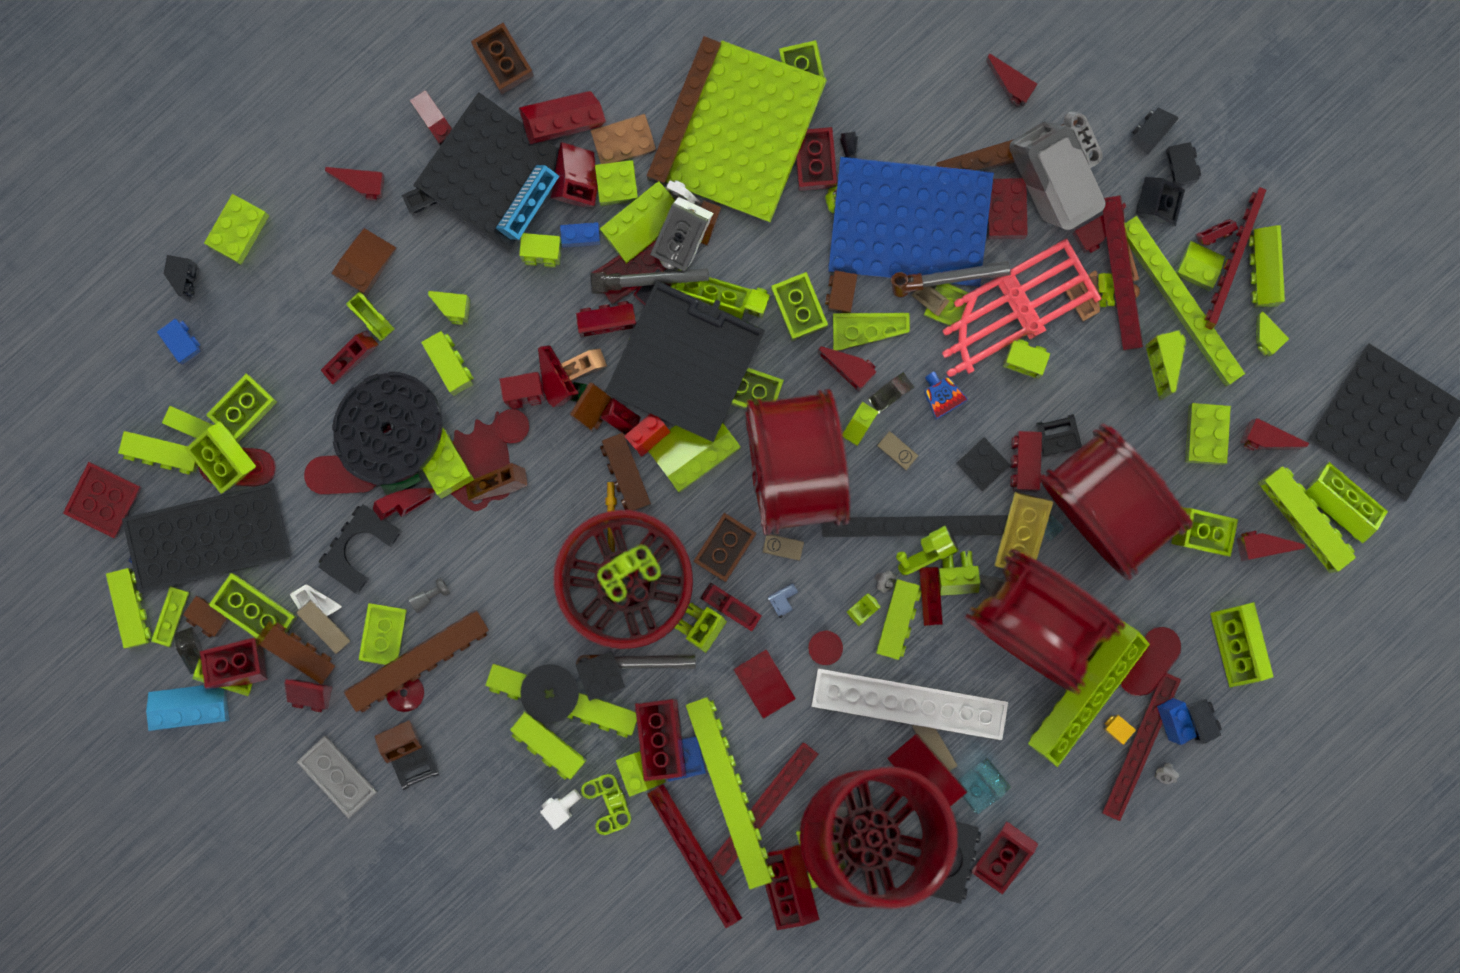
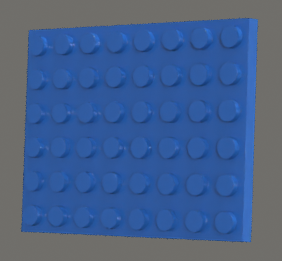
M840 157L828 272L841 271L858 275L892 278L898 272L905 273L906 275L918 273L927 275L983 266L994 172ZM981 279L948 284L980 287Z

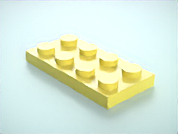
M1015 492L994 565L996 567L1004 568L1007 564L1004 558L1005 556L1010 557L1008 554L1010 549L1018 550L1037 560L1053 505L1052 500Z

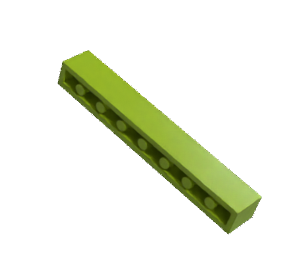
M493 664L485 686L490 687L489 691L500 694V691L508 693V698L518 700L519 697L521 698V686L527 675ZM552 688L550 690L546 689L545 697L547 699L549 697L553 698L555 696L553 694L554 690ZM579 693L577 705L567 717L573 719V716L581 718L580 722L591 725L592 722L599 724V729L608 732L610 728L617 731V735L626 738L628 735H633L637 723L635 711L599 699L589 701L587 695Z

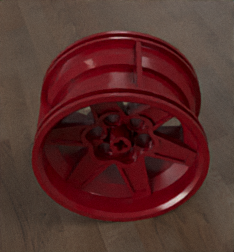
M1010 549L1008 552L1010 557L1005 556L1004 561L1007 564L1002 569L1006 581L995 597L990 596L986 598L977 608L971 607L969 611L972 615L966 614L964 618L978 631L1011 655L1059 686L1079 695L1081 690L1078 687L1084 688L1086 686L1083 682L1088 671V661L1086 659L1098 642H1109L1113 635L1118 637L1121 634L1118 629L1123 630L1126 625L1112 611L1071 581L1034 558L1018 550Z

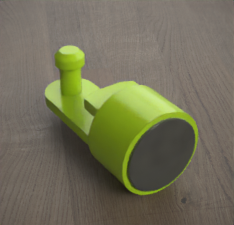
M945 525L929 533V536L921 540L923 551L907 558L906 553L903 551L897 553L896 559L901 562L898 570L902 575H908L939 559H944L958 552V545L950 529Z

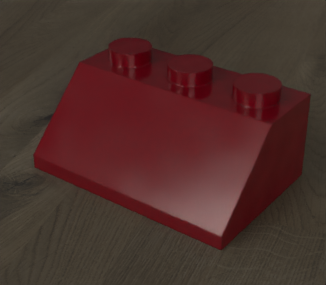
M629 301L617 303L618 306L610 307V304L599 306V309L591 310V308L580 309V312L576 313L580 337L634 329L636 318L633 303L629 304Z

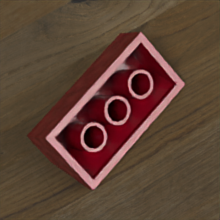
M591 91L519 107L529 144L600 128L606 122L601 104Z
M677 699L635 704L644 781L686 776Z
M800 845L788 846L767 852L768 858L766 862L768 866H772L775 877H772L773 882L765 884L777 930L805 926L820 920L801 855Z

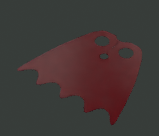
M498 411L495 414L493 423L490 425H486L476 419L472 433L464 434L459 430L454 432L453 443L474 479L510 464L507 442L501 440L495 431V421L499 416ZM466 485L451 493L461 504L472 511H480L486 508L490 501L502 500L510 494L484 498L481 503L474 504L472 501H468Z

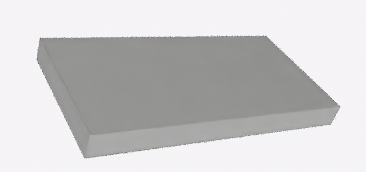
M326 735L297 761L299 766L348 819L377 793L375 788Z

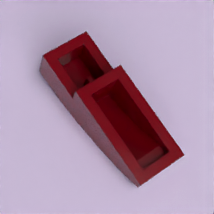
M415 488L398 491L374 501L373 510L381 521L395 512H398L403 517L433 499L435 491L433 488Z
M711 582L700 597L701 600L751 632L762 617L761 614Z

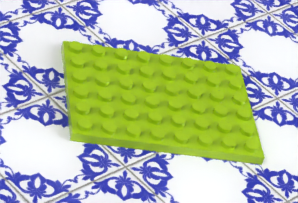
M721 40L720 48L666 183L668 184L669 181L675 182V180L679 181L693 194L771 222L827 79Z

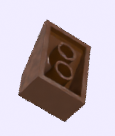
M364 228L340 258L331 274L368 296L397 247Z
M590 382L570 413V416L575 422L592 432L594 429L598 430L603 423V420L600 418L601 414L612 398Z

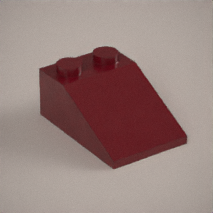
M822 346L818 349L817 354L858 392L876 374L875 365L868 359L865 361L862 358Z
M1258 418L1249 421L1240 440L1244 444L1243 447L1250 451L1301 450L1309 445L1308 442Z
M1256 531L1241 534L1242 537L1237 539L1241 561L1305 548V544L1264 533L1257 534Z
M255 637L200 651L206 689L247 685L268 680L263 647L256 641Z
M767 650L733 669L763 719L796 699Z
M285 679L287 702L292 703V707L303 709L304 706H309L311 711L321 713L323 709H328L332 686L297 679Z
M1006 821L972 869V873L1003 895L1034 854L1038 843Z

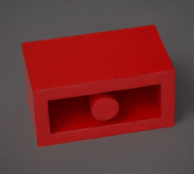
M650 413L624 437L642 457L666 437L670 430L659 417Z

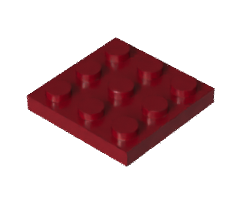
M88 462L63 514L116 539L123 525L122 518L127 517L141 487Z

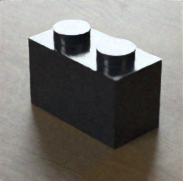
M1191 142L1169 146L1166 149L1173 183L1181 186L1197 182L1199 176H1201V170L1195 162V158H1197L1195 147H1192Z

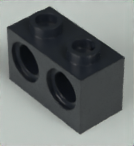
M417 188L402 195L411 215L437 204V202Z

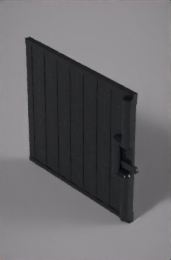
M656 281L605 393L714 442L765 330L718 309L720 305L719 300H716L713 306L662 282Z

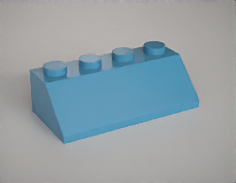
M205 685L148 692L146 710L148 731L230 721L226 689L220 687L206 689Z

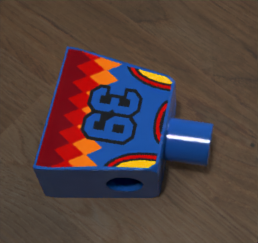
M934 371L925 377L930 387L924 391V394L935 420L967 402V397L948 376L940 381Z

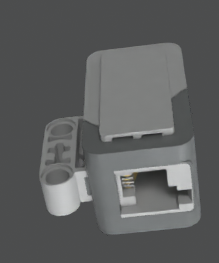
M1068 112L1064 117L1063 126L1045 121L1011 141L1009 146L1010 152L1043 221L1062 229L1070 230L1104 209L1105 199L1090 169L1101 162L1103 154L1085 115L1077 112ZM1077 117V124L1074 125L1073 121ZM1092 151L1093 155L1089 159V153Z

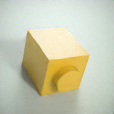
M1111 715L1104 723L1106 725L1104 730L1122 745L1136 731L1119 715L1114 717Z

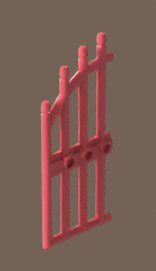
M1067 238L1010 269L1011 275L996 277L954 302L955 307H960L964 303L967 304L961 319L951 324L950 327H946L942 332L946 336L959 329V341L951 346L950 349L944 350L942 355L946 358L960 351L963 362L955 366V368L949 369L946 372L948 377H952L965 369L968 374L975 371L973 368L974 364L1010 345L1013 341H1017L1026 335L1030 340L1046 331L1044 325L1091 298H1093L1095 303L1102 299ZM1063 248L1065 249L1069 259L1020 285L1015 275ZM1074 265L1079 274L1078 276L1031 302L1025 294L1026 291ZM1084 282L1088 292L1046 316L1039 318L1035 311L1036 307ZM996 286L1000 287L1004 294L1003 296L972 313L978 296ZM1004 303H1009L1013 310L1012 313L966 338L967 324ZM1018 319L1022 326L1021 330L973 357H969L967 346L1011 321Z

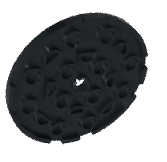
M388 372L374 374L363 379L362 383L352 387L344 396L333 420V446L344 468L360 480L375 485L396 484L416 475L429 463L440 443L443 420L438 400L424 383L405 373ZM386 424H391L392 430H389V432L384 433V426Z

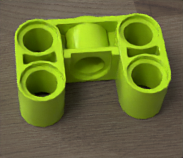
M639 545L629 552L618 556L599 570V580L612 600L622 601L626 598L627 590L621 579L634 570L640 569L643 576L649 581L657 580L660 577V567L647 547ZM640 549L647 552V557L644 560L636 558V553ZM650 566L657 568V574L654 577H649L646 574V570ZM605 570H610L613 573V577L609 581H605L602 578ZM615 587L623 589V595L620 598H615L612 594Z
M605 774L583 784L581 788L582 795L587 799H593L602 795L609 811V815L600 818L596 822L595 828L600 835H608L630 824L632 818L627 801L613 774ZM610 777L613 779L614 784L611 788H606L603 785L604 778ZM589 784L593 785L596 789L593 795H588L585 792V787ZM619 814L627 815L628 822L620 824L617 821ZM601 821H607L610 824L608 831H602L599 828Z

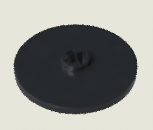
M548 664L533 669L525 677L520 695L523 707L530 716L541 722L553 723L565 719L573 712L578 702L579 689L575 678L568 670L558 665ZM552 688L555 696L547 699L545 697V690Z

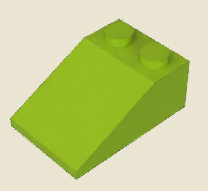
M1182 507L1191 517L1193 527L1190 530H1186L1184 535H1175L1172 538L1171 544L1231 557L1238 519Z

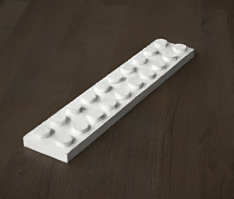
M818 669L811 707L1002 740L1008 702Z

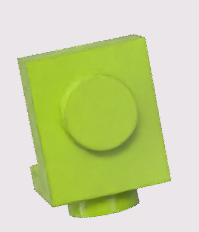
M867 593L846 613L860 626L880 608V605L876 598Z

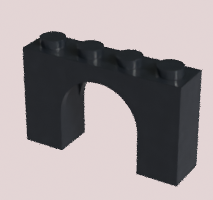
M364 504L361 507L357 506L352 513L354 517L350 523L347 521L341 529L342 534L331 542L330 551L328 554L324 553L319 560L320 565L318 566V568L355 594L360 593L369 578L351 566L347 560L346 547L351 538L360 533H370L392 547L403 532L386 519L381 521L377 514Z
M955 821L957 827V846L961 852V864L954 874L947 876L940 887L930 896L961 904L962 899L965 900L968 889L965 888L966 881L971 879L972 870L969 868L971 861H975L977 851L974 850L975 843L980 841L981 832L977 826Z

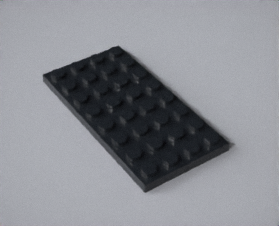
M274 483L122 518L140 594L291 558Z

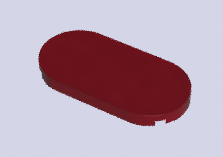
M242 448L256 467L235 486L256 487L268 484L273 479L276 471L273 457L262 449ZM198 466L199 472L203 476V478L209 483H212L209 480V478L205 475V473L201 470V468Z
M337 455L314 458L308 463L304 472L307 486L313 492L322 495L366 493L377 486L362 481L348 472Z
M1158 627L1146 634L1144 638L1150 645L1121 682L1122 688L1132 696L1150 694L1181 654V641L1177 633L1172 629Z

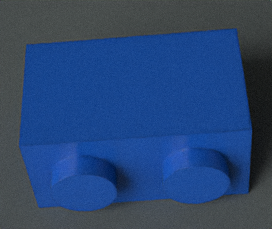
M598 222L560 225L563 248L601 245Z
M175 318L158 330L157 333L176 360L183 365L201 352L198 348L200 343L194 336L191 337L187 331L190 329L184 321L180 322Z
M1172 698L1157 706L1169 741L1182 745L1197 737L1185 702Z

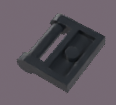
M1074 414L1059 420L1036 423L1037 431L1042 432L1044 456L1082 447ZM1070 425L1071 428L1069 431L1046 436L1045 430Z
M427 744L421 745L422 748L391 762L404 791L410 789V786L430 777L440 776ZM428 764L430 770L409 779L405 778L404 774Z

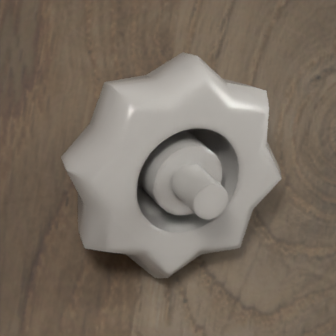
M890 570L884 573H877L875 576L877 581L876 588L882 593L891 590L895 584L896 575Z
M1165 763L1163 767L1157 768L1155 778L1161 783L1171 784L1177 782L1179 774L1173 769L1172 764Z

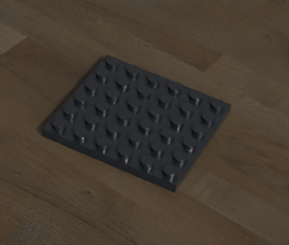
M478 92L413 186L508 252L516 240L509 239L497 230L496 227L536 165H545L553 172L556 171L559 149L547 140L529 144L524 124Z
M1369 343L1307 440L1405 502L1460 417V400Z

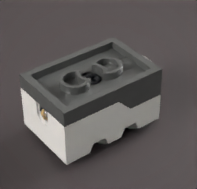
M678 197L669 210L650 255L660 259L662 266L667 269L673 270L678 268L686 271L695 257L698 246L714 213Z

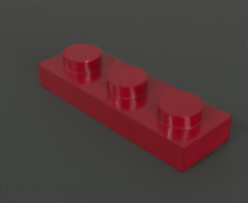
M938 567L921 568L919 570L924 626L943 625Z

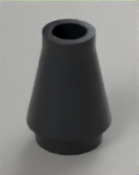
M856 132L841 133V138L839 139L845 157L857 158L858 136H856Z

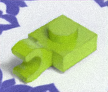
M1098 274L1099 293H1103L1099 305L1100 307H1106V302H1108V306H1114L1115 299L1113 294H1115L1112 274Z

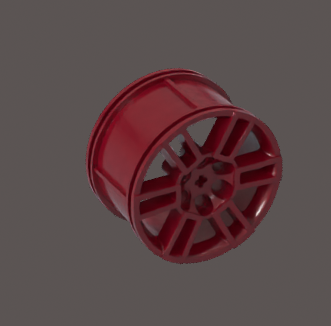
M825 389L823 393L821 390H817L816 395L762 402L760 398H757L755 404L752 399L747 400L745 419L752 463L751 474L754 493L757 496L763 534L766 536L771 535L772 530L774 534H779V529L832 521L835 526H839L841 522L843 525L849 524L850 495L846 456L839 415L832 391Z
M1102 423L1098 427L1099 430L1095 429L1092 432L1094 437L1054 471L1048 469L1046 471L1047 476L1042 474L1039 476V480L1060 510L1096 552L1120 576L1130 581L1132 579L1131 573L1137 575V568L1175 535H1184L1186 530H1190L1193 527V521L1166 487V483L1158 473L1140 457L1119 432L1113 427Z
M615 510L598 514L588 519L569 535L560 549L556 560L554 589L563 615L581 635L603 646L633 649L650 645L662 639L680 622L691 600L693 573L683 544L667 525L645 513ZM621 525H636L649 530L639 545L649 548L658 536L663 538L664 542L652 556L658 563L672 549L679 561L682 575L671 576L661 574L657 580L649 581L647 579L641 580L638 577L640 569L634 570L626 575V578L630 577L631 580L628 582V586H625L627 590V603L620 606L617 604V601L610 598L608 593L602 591V583L599 580L598 572L618 556L629 552L622 534ZM606 528L611 529L617 547L616 552H611L603 532ZM591 536L595 537L604 558L601 564L575 558L577 551ZM643 549L638 550L636 558L644 560L646 558L644 556L646 551ZM654 566L647 568L649 577L656 576L653 570ZM574 568L593 572L595 577L591 579L571 576L570 569ZM606 571L602 574V578L605 581H609L613 577V574H608ZM657 584L681 587V593L674 594L656 589ZM570 586L597 590V596L582 613H578L573 604ZM615 587L612 591L613 596L617 598L619 595H623V589ZM638 588H643L646 592L642 599L635 597V591ZM650 599L676 604L674 612L660 627L656 626L647 604ZM602 604L606 605L607 609L594 626H590L587 623L589 618ZM636 610L640 611L647 627L648 633L645 635L640 634L634 615ZM617 611H623L630 632L629 638L608 636L602 632Z
M896 767L847 772L831 779L812 797L801 820L800 849L804 865L812 880L831 898L854 907L902 908L926 899L944 882L956 856L957 827L951 807L944 795L932 782L920 774ZM869 781L881 782L895 789L879 809L873 807L868 786ZM856 786L861 803V808H858L853 794V789ZM905 796L908 801L893 817H890L889 812ZM844 800L848 814L845 817H840L836 813ZM912 811H916L919 817L922 839L902 835L898 827ZM874 815H876L878 819L877 824H875L873 821ZM857 819L861 822L860 829H857L855 826ZM833 825L839 826L838 832L832 831ZM888 829L890 831L889 838L886 835ZM853 838L856 840V847L854 849L850 843ZM832 842L837 843L839 852L834 855ZM901 844L920 849V857L899 851L898 845ZM885 847V856L883 857L882 849ZM866 852L870 856L868 862H865L864 855ZM893 859L915 867L911 876L898 888L894 886L888 862ZM846 860L848 864L841 871L839 865ZM859 868L863 870L867 894L858 890L848 881ZM877 869L884 890L883 895H880L878 892L875 870Z

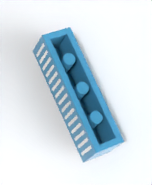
M536 165L496 229L509 239L519 240L559 178V175L545 165Z

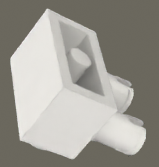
M576 789L572 790L562 799L556 798L553 800L551 797L541 805L543 810L540 812L555 830L572 816L569 808L582 797Z

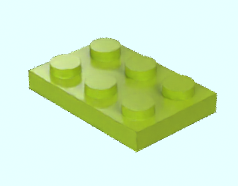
M368 603L358 660L386 665L399 657L407 614L406 609Z

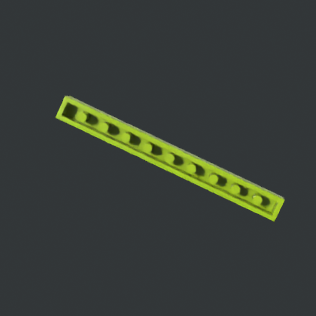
M1136 216L1125 223L1130 249L1225 387L1245 375V372L1216 330L1205 327L1207 322L1204 320L1205 314Z
M706 697L686 705L749 889L773 882L772 877H775L772 866L767 865L766 859L768 854L765 847L761 848L759 840H762L759 829L754 828L753 822L756 820L753 811H749L746 803H749L746 792H742L740 785L743 783L740 774H736L733 768L736 766L733 755L729 756L727 748L730 746L727 737L722 736L721 730L723 725L720 718L716 719L714 712L717 711L714 700L710 701Z

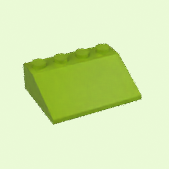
M1180 330L1158 335L1145 345L1159 401L1176 392L1184 346H1186L1185 337L1183 334H1180Z
M723 423L714 442L675 425L670 429V433L648 452L677 492L681 493L740 450L741 446Z

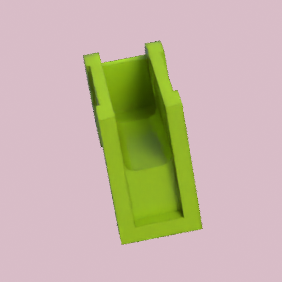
M360 291L346 303L380 341L395 329L381 313L377 312L371 302Z

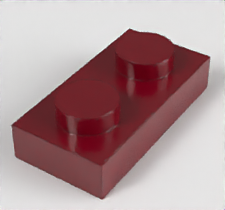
M1228 219L1195 235L1198 242L1203 245H1210L1215 243L1216 239L1232 235L1233 231L1238 229L1235 221Z

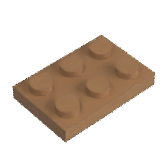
M645 114L591 130L601 164L623 162L656 151Z

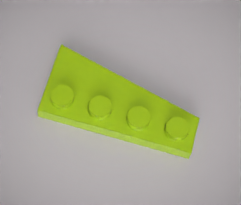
M833 313V350L836 351L910 332V313Z

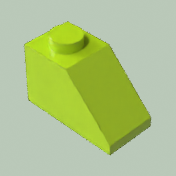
M758 287L756 290L752 289L745 306V313L763 319L770 299V295L767 294L768 291Z
M1262 311L1256 316V344L1258 345V350L1263 355L1270 357L1289 338Z
M862 402L844 430L842 437L858 446L877 416L878 411Z

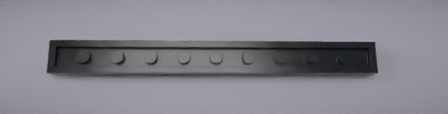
M1008 515L850 517L849 524L843 525L841 522L839 526H835L833 521L822 523L823 537L929 536V533L946 525L953 535H1003Z

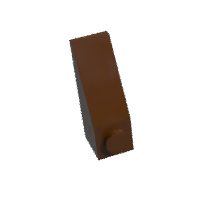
M511 463L474 479L466 484L468 501L508 494L527 487L525 468Z

